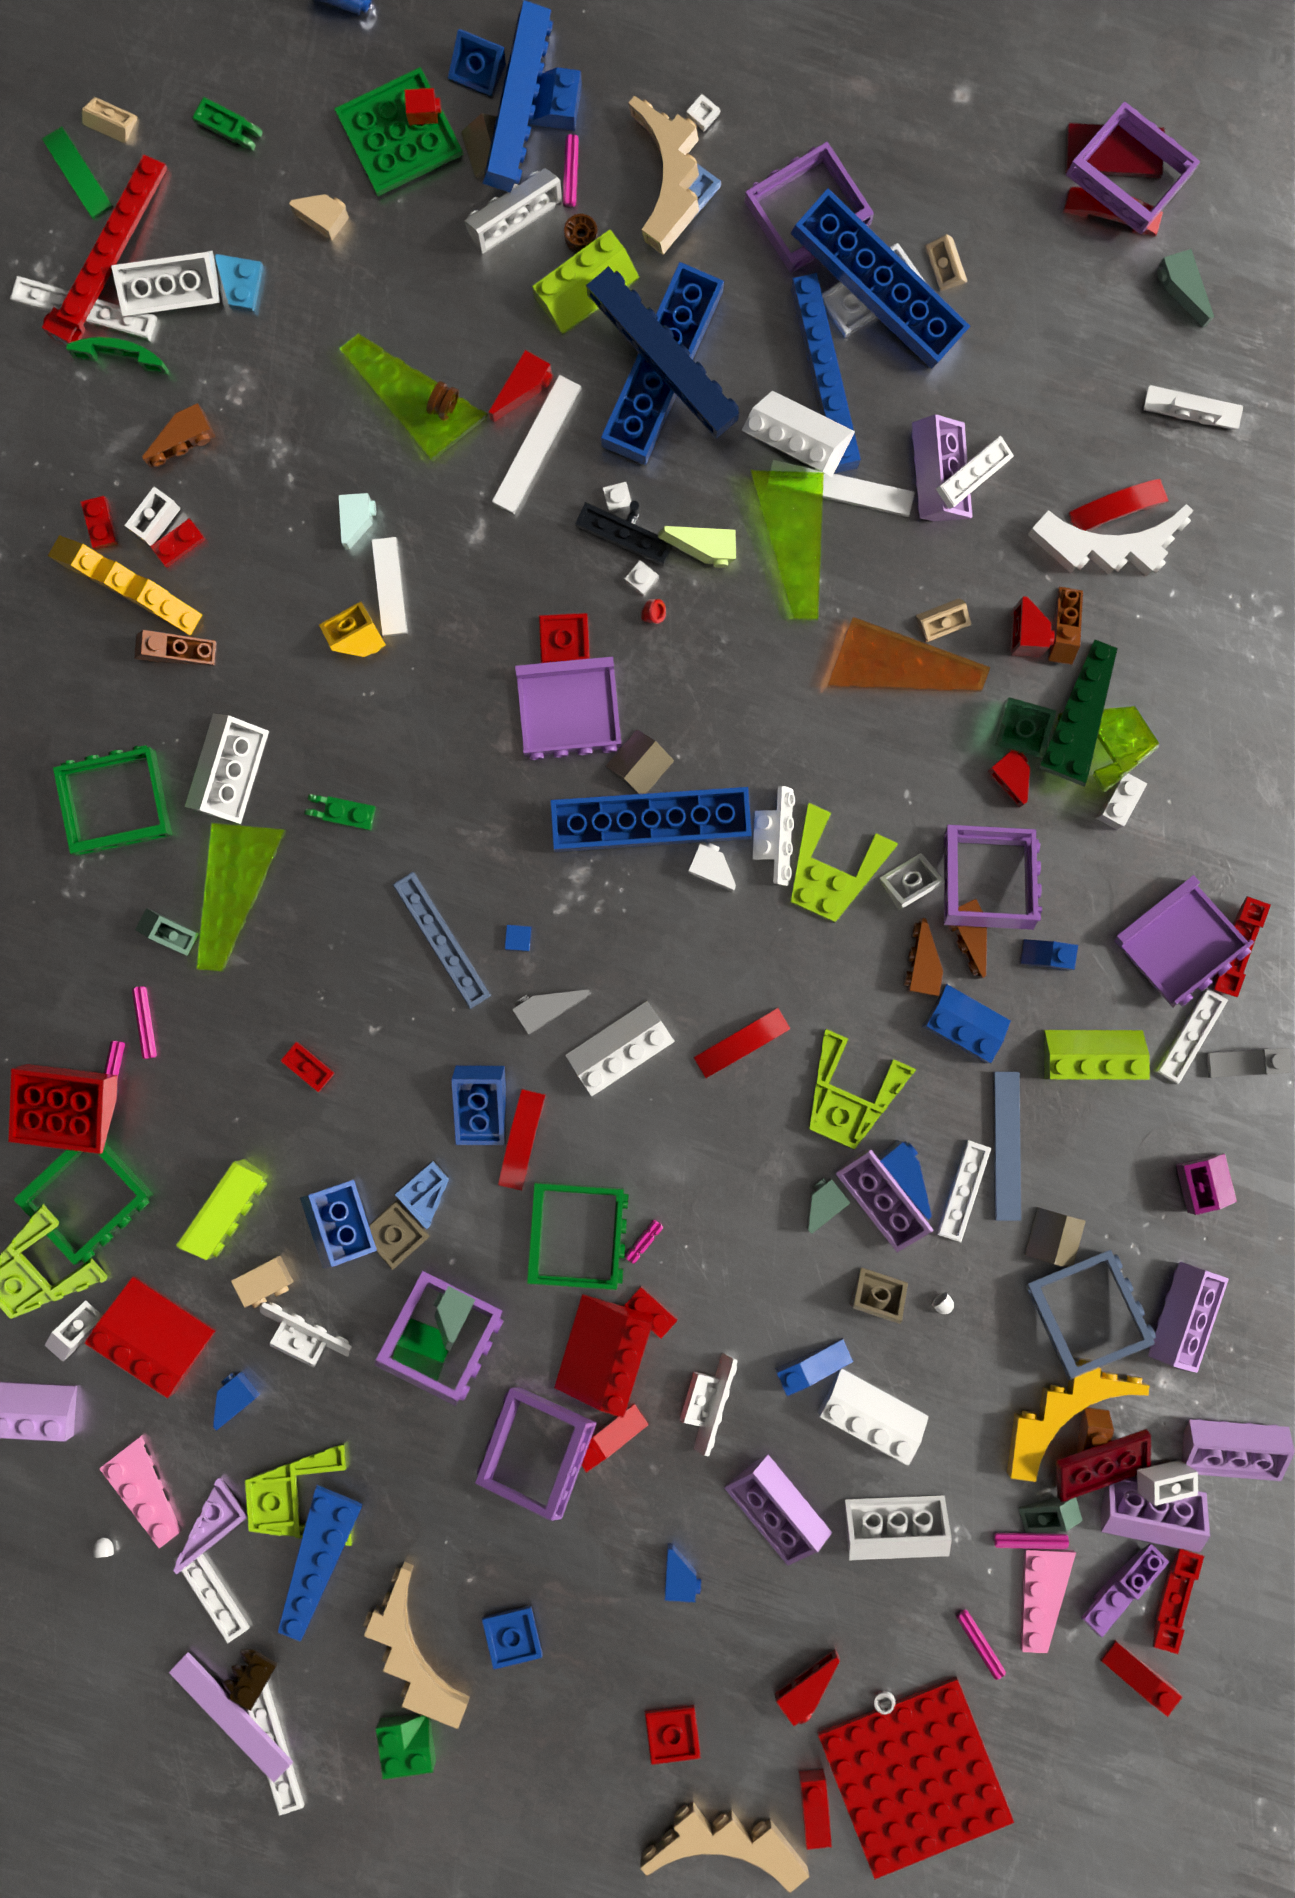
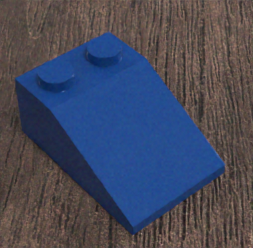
M455 1066L451 1080L456 1145H505V1066Z
M896 1140L876 1157L922 1216L929 1220L932 1214L920 1162L915 1157L918 1152L909 1142Z

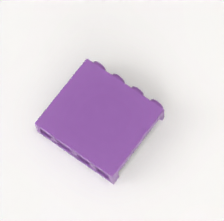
M613 657L515 666L522 726L523 754L525 757H529V760L544 759V755L553 754L555 758L567 757L568 753L578 752V755L593 754L592 750H602V753L617 752V748H621Z
M1194 875L1118 934L1114 940L1172 1008L1178 1004L1181 1007L1186 1005L1194 998L1191 995L1194 991L1199 989L1202 992L1213 983L1211 978L1218 973L1222 976L1232 968L1229 963L1236 958L1241 961L1252 951L1249 948L1254 943L1252 939L1248 942L1198 887L1200 881Z

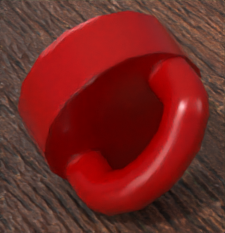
M649 599L642 609L641 619L649 623H661L666 615L664 602L660 599Z

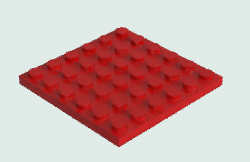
M957 1677L895 1701L894 1709L889 1714H882L874 1709L817 1732L874 1879L1015 1823Z

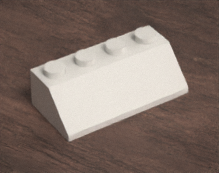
M546 168L540 172L535 171L520 185L515 184L511 193L507 192L500 198L495 197L480 211L476 210L470 213L467 219L464 220L466 230L481 253L487 252L562 203L559 178Z
M213 251L111 265L122 316L219 303L218 275Z
M771 391L752 408L742 428V431L831 477L855 431L774 391Z
M213 713L185 807L241 824L269 731L229 715Z
M646 1001L566 1054V1057L590 1095L593 1096L675 1041L651 1005Z
M844 1369L839 1370L817 1411L822 1419L908 1466L921 1443L929 1417Z
M944 1495L845 1499L846 1538L849 1560L942 1557L950 1555L952 1539Z

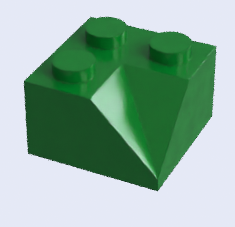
M419 1713L380 1718L376 1727L382 1780L433 1773L436 1757L431 1719Z

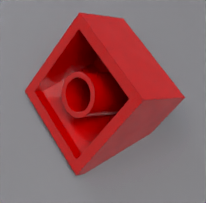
M1023 596L1013 608L1011 656L1041 657L1048 651L1050 645L1054 644L1055 632L1051 630V622L1029 597Z

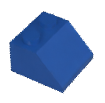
M556 67L542 73L541 78L537 77L536 83L540 84L537 98L532 100V105H535V112L532 121L528 120V125L575 131L582 86L581 70Z

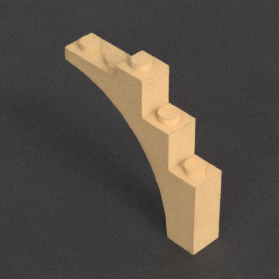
M634 96L628 103L631 117L640 123L653 138L663 160V182L660 196L652 215L642 228L644 242L663 255L699 212L698 198L692 190L688 189L699 176L697 161L692 155L688 154L699 141L697 127L689 118L684 119L678 114L671 120L665 113L662 112L660 114L654 110L648 101H641Z
M404 1562L402 1568H396L391 1583H394L395 1586L392 1593L387 1591L382 1603L383 1607L377 1605L373 1613L368 1612L363 1624L367 1628L364 1636L387 1645L382 1658V1662L386 1663L383 1672L406 1680L400 1695L405 1698L402 1707L458 1729L466 1710L469 1696L452 1688L438 1677L424 1661L414 1642L407 1611L408 1584L414 1565Z
M694 1802L688 1807L684 1805L679 1808L674 1817L675 1830L667 1831L662 1836L661 1842L656 1846H649L641 1855L640 1868L646 1876L663 1865L680 1858L700 1854H722L743 1859L762 1868L776 1878L789 1893L809 1878L807 1865L770 1818L765 1823L763 1821L758 1823L750 1834L732 1810L726 1815L725 1813L719 1815L714 1820V1825L712 1826Z

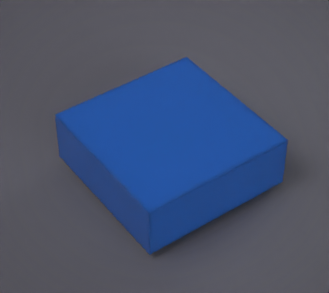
M507 925L505 950L530 952L532 927Z

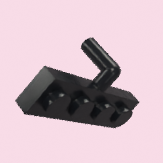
M637 501L630 503V512L626 520L585 502L575 523V526L662 566H664L673 545L660 539L657 534L635 525L639 516V503Z

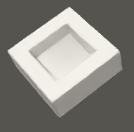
M703 94L686 111V117L703 131L720 114V109Z
M626 482L603 488L609 513L630 508L632 501Z
M639 561L625 578V582L644 596L657 581L659 575L642 561Z

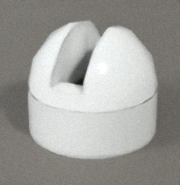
M944 1292L933 1300L932 1307L940 1314H949L954 1308V1302Z
M101 1538L95 1542L93 1546L94 1558L114 1555L113 1544L109 1539Z
M882 1691L877 1694L874 1706L878 1712L889 1714L894 1709L895 1698L890 1692ZM886 1698H889V1699H890V1701H885V1702H882V1703L879 1702V1700H882V1699H886Z

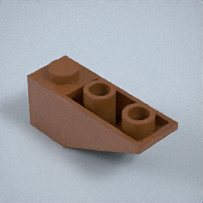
M197 403L175 413L142 456L149 467L163 465L167 459L173 456H182L189 451L188 449L194 446L206 445L210 442V439L215 437L199 404Z
M1060 586L1058 588L1052 624L1055 638L1054 644L1050 645L1048 661L1073 665L1081 643L1083 590Z
M142 630L136 634L134 659L163 663L214 665L216 641Z
M977 899L958 907V911L983 912ZM947 925L951 932L955 931L959 939L956 941L957 946L962 954L966 953L970 961L967 965L972 975H977L978 979L986 977L987 927Z
M921 918L919 923L915 922L912 937H916L915 946L910 947L908 961L912 963L910 971H906L904 985L907 986V992L936 997L940 994L943 969L927 919Z
M1084 1409L1079 1427L1077 1453L1111 1441L1114 1427L1109 1410Z

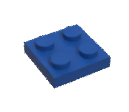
M532 1605L482 1618L493 1670L543 1657Z

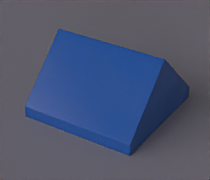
M458 29L448 78L492 96L506 67L504 47Z

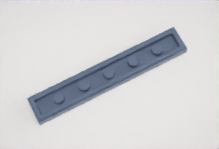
M411 872L392 884L468 1007L472 1009L491 997L415 873Z
M993 1072L995 1220L1021 1221L1020 1072Z

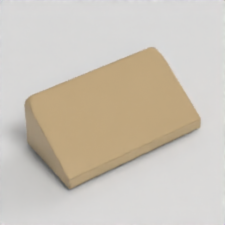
M96 97L82 109L83 125L123 143L128 140L137 121L136 115Z
M946 234L925 245L941 291L967 282L952 237Z
M960 598L916 615L926 642L972 625L966 602Z

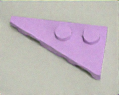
M218 1478L215 1481V1486L188 1536L189 1539L176 1561L173 1570L175 1574L180 1573L248 1518L246 1511L222 1478Z

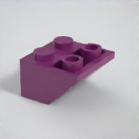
M1225 1153L1176 1164L1187 1213L1198 1215L1220 1210L1237 1202Z

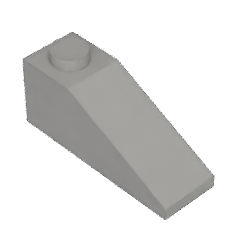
M587 989L536 995L531 998L525 995L515 1002L517 1007L512 1010L530 1035L590 996L591 993Z

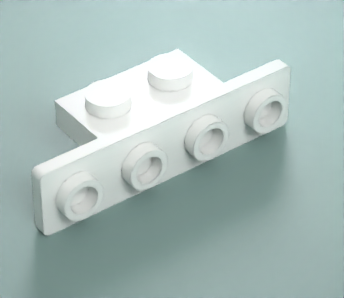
M1150 385L1147 388L1143 409L1174 416L1178 419H1187L1205 425L1237 430L1240 426L1243 406Z
M778 786L777 810L755 811L753 860H774V884L788 886L792 874L790 855L793 851L791 831L794 827L792 807L795 803L793 789Z
M262 1302L260 1313L280 1323L270 1342L271 1347L313 1368L326 1346L347 1357L349 1356L352 1346L349 1345L348 1340L341 1336L333 1337L327 1334L323 1327L319 1325L311 1326L305 1323L301 1316L293 1313L289 1315L283 1312V1309L275 1303L270 1302L267 1304Z
M725 1353L721 1355L715 1376L698 1372L693 1373L680 1416V1421L683 1423L700 1426L694 1449L703 1456H709L714 1446L716 1431L722 1420V1411L729 1397L732 1378L737 1370V1359Z

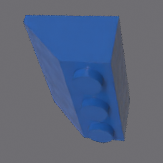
M946 984L922 1027L985 1063H992L1005 1039L1011 1020Z
M354 1180L300 1197L322 1269L334 1267L377 1251Z

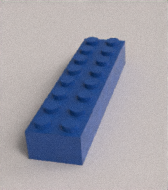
M829 188L792 229L790 234L931 369L969 329L970 325Z
M679 262L656 315L658 317L657 321L662 326L666 325L672 331L673 339L679 345L682 343L689 350L690 358L693 360L723 294L724 281ZM638 354L601 436V445L608 450L646 466L677 395L640 354Z
M748 787L551 800L553 846L555 852L748 840L752 836Z

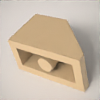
M326 194L294 199L289 203L295 216L331 241H333L349 219L345 204L338 198L334 197L332 199Z

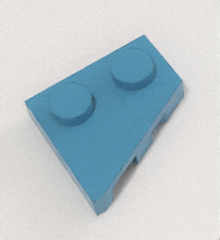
M216 254V263L230 308L254 312L263 269L262 263Z

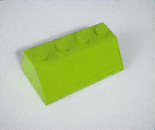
M610 229L532 286L534 299L562 335L599 309L588 297L586 285L608 266L613 272L618 271L623 276L627 287L639 279V275L625 248Z
M1044 1030V1079L1150 1080V1055L1143 1030Z
M245 1159L234 1161L176 1246L205 1260H209L213 1256L217 1258L225 1247L222 1244L227 1236L231 1237L239 1227V1224L236 1222L240 1216H246L252 1208L253 1203H251L253 1197L256 1194L259 1196L267 1186L265 1180L268 1175Z

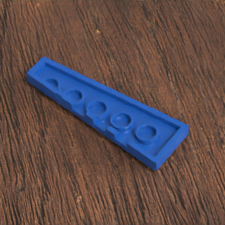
M319 1485L316 1486L278 1633L301 1642L360 1513L362 1503Z

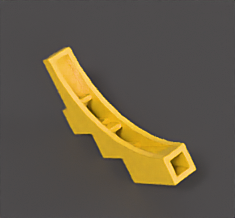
M59 535L47 555L65 568L112 590L190 636L202 616L201 613L177 599L150 579L133 573L118 562L103 557L80 542Z
M1079 1358V1362H1075V1364L1079 1367L1094 1360ZM1101 1368L1068 1380L1067 1391L1065 1390L1066 1387L1051 1384L1050 1388L1043 1387L1039 1417H1037V1413L1031 1411H1022V1414L1014 1413L1006 1473L1012 1479L1036 1482L1040 1462L1048 1444L1069 1419L1091 1404L1108 1398L1124 1395L1148 1396L1150 1386L1138 1376L1127 1375V1379L1117 1378L1118 1374L1111 1372H1102V1375H1100Z

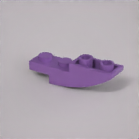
M1149 1543L1128 1560L1093 1597L1095 1601L1081 1619L1098 1636L1103 1637L1134 1599L1139 1600L1169 1561Z

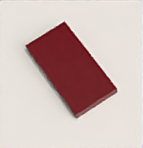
M1068 124L1065 173H1067L1074 159L1104 125ZM1119 125L1087 160L1089 164L1107 176L1161 178L1163 175V160ZM1158 127L1165 133V128Z
M1144 1429L1057 1460V1497L1059 1500L1064 1502L1134 1477L1139 1469L1151 1467L1150 1432Z

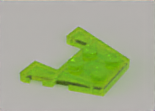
M1136 706L1107 708L1103 711L1097 738L1113 761L1109 765L1094 770L1093 777L1103 793L1112 788L1159 747L1160 743ZM1063 712L1058 715V721L1060 720Z

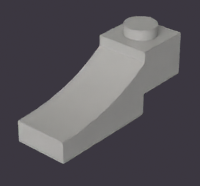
M1289 1048L1206 1053L1208 1078L1292 1073Z

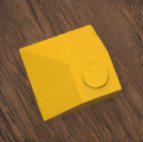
M361 601L319 624L332 651L366 657L369 654L377 653L386 645Z

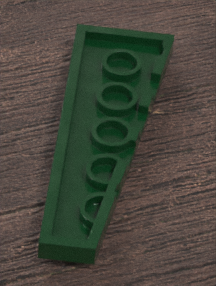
M1094 640L1039 769L1085 787L1118 648Z

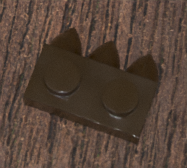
M243 1649L240 1651V1654L248 1666L243 1664L232 1665L233 1674L239 1681L233 1679L224 1680L223 1686L230 1695L229 1699L251 1711L278 1663L256 1650Z

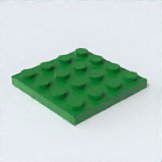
M421 67L334 108L377 196L464 155L442 108V113H437L438 123L409 125L405 90L431 88Z

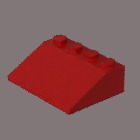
M24 1064L12 1068L8 1142L97 1154L103 1153L117 1099L118 1075Z
M133 1276L96 1324L84 1344L168 1399L175 1394L216 1330Z
M582 1294L554 1388L599 1411L624 1418L654 1316Z

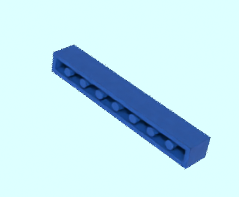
M523 0L517 18L482 183L511 193L514 184L518 185L520 182L522 170L518 169L519 162L523 163L527 148L523 147V143L528 141L531 127L527 126L528 120L532 121L535 112V105H532V100L537 98L540 84H537L536 81L537 77L541 78L544 68L541 57L546 55L549 42H546L545 38L550 35L553 21L549 20L551 9Z
M817 273L793 278L791 292L820 414L854 431ZM855 433L834 474L858 469L861 458Z

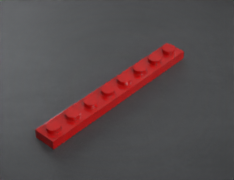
M143 155L56 315L59 321L81 330L112 273L111 265L117 264L167 171L165 163Z

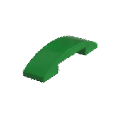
M61 126L43 137V142L92 219L113 208L63 127Z
M92 337L71 342L66 347L73 358L97 362L98 353L138 359V363L143 370L168 374V368L159 357L146 348L126 340L110 337Z

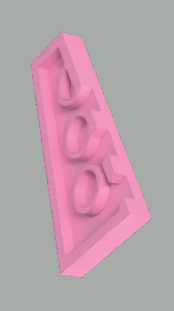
M141 1436L99 1469L157 1547L161 1548L179 1534L181 1529L170 1502L165 1497L162 1483L157 1478L153 1468L154 1464L146 1452L145 1443Z
M1024 1549L1021 1623L1022 1652L1048 1653L1076 1555L1074 1550Z

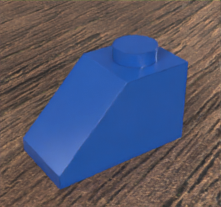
M1023 939L1020 964L1066 971L1075 970L1078 945Z
M232 1372L221 1381L223 1387L217 1391L213 1428L216 1431L260 1395L243 1372L236 1376Z
M668 1543L665 1601L695 1602L696 1594L701 1593V1579L697 1578L696 1570L672 1543Z

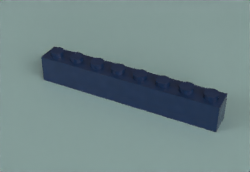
M608 266L586 285L588 297L715 439L738 421L739 407L736 402L724 396L722 393L723 389L715 380L711 381L707 377V372L702 364L699 362L695 363L690 358L689 350L682 343L679 345L673 339L672 331L666 325L662 326L657 321L656 313L650 307L646 308L641 303L642 300L639 294L634 289L630 290L625 285V280L618 271L613 272Z

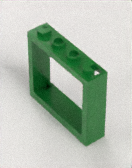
M137 745L132 747V751L114 750L108 752L109 756L99 757V755H90L84 757L85 761L75 763V760H67L65 763H60L61 766L53 767L70 854L81 856L173 836L157 755L154 749L147 747V745L140 747ZM147 760L160 825L82 841L69 776Z
M106 1142L103 1153L99 1154V1156L137 1196L79 1251L56 1228L46 1234L73 1265L81 1262L85 1264L89 1259L93 1258L96 1255L94 1250L99 1245L104 1247L114 1238L112 1233L118 1227L120 1229L126 1227L132 1221L130 1216L136 1210L138 1212L144 1210L150 1203L148 1199L154 1195ZM64 1151L13 1200L31 1218L38 1209L32 1201L84 1152Z
M535 1182L527 1284L617 1290V1284L623 1283V1269L619 1268V1259H624L625 1244H621L620 1241L621 1234H626L627 1219H622L623 1209H628L629 1194H624V1188ZM545 1191L616 1196L610 1279L539 1274Z

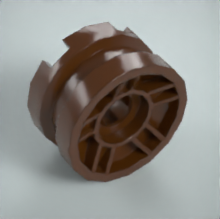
M575 214L566 221L564 238L568 249L573 253L579 252L598 238L597 224L592 217L586 214ZM577 232L579 234L586 233L583 237L577 236Z
M439 381L429 397L426 408L427 413L430 415L436 414L439 419L447 421L449 419L447 414H452L457 404L459 389L455 387L449 388L446 383Z

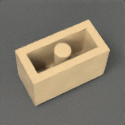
M278 1256L231 1282L244 1308L249 1305L256 1308L262 1302H267L265 1297L274 1293L275 1297L287 1292L289 1290L288 1285L293 1283V1280L281 1256Z

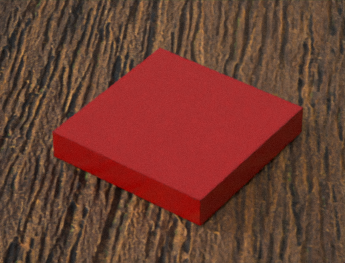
M587 613L539 615L541 663L590 659Z
M694 1705L645 1711L651 1765L701 1759Z

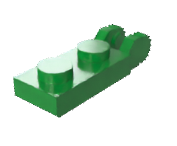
M205 97L202 98L192 116L195 123L234 143L238 142L249 150H254L256 144L251 139L241 135L243 129L259 138L263 133L260 128L246 121L244 117Z
M308 794L307 800L326 805L324 813L314 809H305L304 815L320 818L323 821L372 830L376 806L329 796L326 798Z

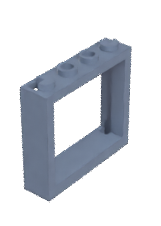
M1111 1250L1028 1283L1026 1286L1068 1380L1155 1344L1153 1340L1156 1338L1154 1330L1150 1324L1146 1325L1142 1317L1145 1315L1144 1309L1139 1301L1135 1302L1131 1293L1134 1291L1128 1277L1124 1278L1120 1270L1123 1268L1118 1255H1113ZM1106 1261L1142 1337V1341L1077 1367L1041 1288Z

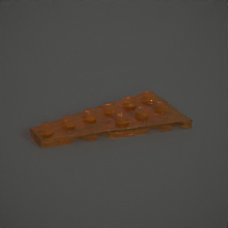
M853 617L827 687L981 692L991 667Z

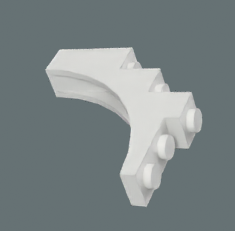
M1186 504L1173 517L1158 526L1139 533L1126 535H1100L1084 531L1062 521L1048 510L1031 529L1028 536L1070 573L1076 567L1081 570L1091 559L1108 575L1114 569L1118 572L1129 561L1147 576L1152 571L1157 573L1166 562L1163 558L1168 554L1165 549L1175 539L1172 534L1177 529L1181 532L1191 521L1188 516L1194 510Z

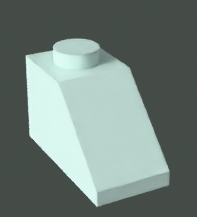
M368 493L338 495L341 542L345 550L351 549L373 524L372 516H376L375 501H371Z

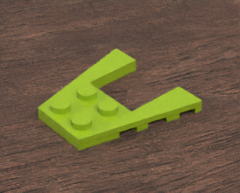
M809 803L790 902L835 923L896 848L898 843L876 833L856 877L851 876L811 857L831 812Z
M825 1029L808 1130L855 1150L916 1069L893 1059L874 1103L868 1102L829 1084L848 1038Z
M44 1204L37 1209L0 1254V1308L10 1319L37 1309L42 1304L52 1300H60L67 1294L75 1291L80 1292L92 1284L102 1283L107 1280L106 1273L91 1258L51 1286L21 1253L59 1225V1221Z
M345 1443L246 1478L245 1487L249 1531L277 1536H293L302 1539L306 1523L300 1524L297 1475L346 1470ZM351 1532L345 1546H352Z

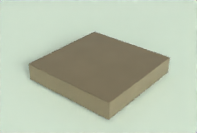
M398 1199L369 1224L377 1249L376 1252L392 1270L430 1237Z

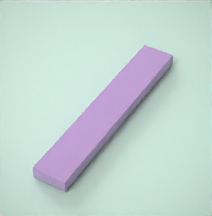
M189 1652L169 1672L273 1783L293 1763L240 1705L229 1699L230 1695Z

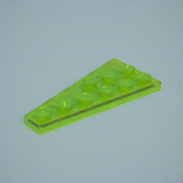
M751 470L750 473L754 481L793 620H818L824 473Z

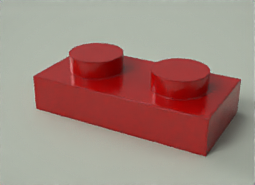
M100 496L81 501L92 548L98 550L117 545L118 540L107 498Z
M189 518L150 547L164 566L168 568L206 539Z
M296 1042L281 1059L283 1064L317 1092H320L335 1074L334 1071L299 1042Z
M642 1286L624 1304L627 1308L653 1315L651 1330L660 1339L678 1321L674 1315Z

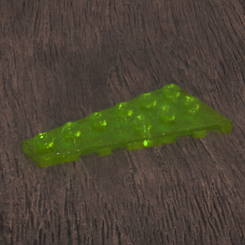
M359 333L340 348L343 355L432 462L488 417V413L474 407L462 397L458 398L453 413L447 414L449 416L447 421L439 419L436 414L430 415L426 411L427 403L438 382L419 370L408 366L398 357L395 358L384 351L382 347Z
M212 823L197 969L224 971L235 947L237 937L244 927L246 917L250 909H252L267 876L268 868L275 858L277 848L282 838H284L285 829Z

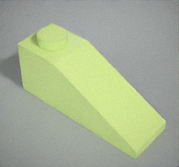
M664 526L658 532L660 539L705 564H713L716 568L728 567L736 559L735 530Z

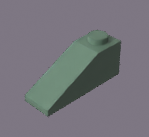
M1192 249L1164 257L1157 268L1159 281L1163 282L1165 290L1202 327L1208 326L1214 318V314Z

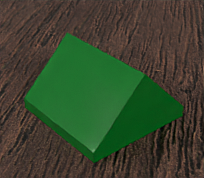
M410 1318L396 1345L393 1360L438 1382L449 1350L445 1349L438 1328Z

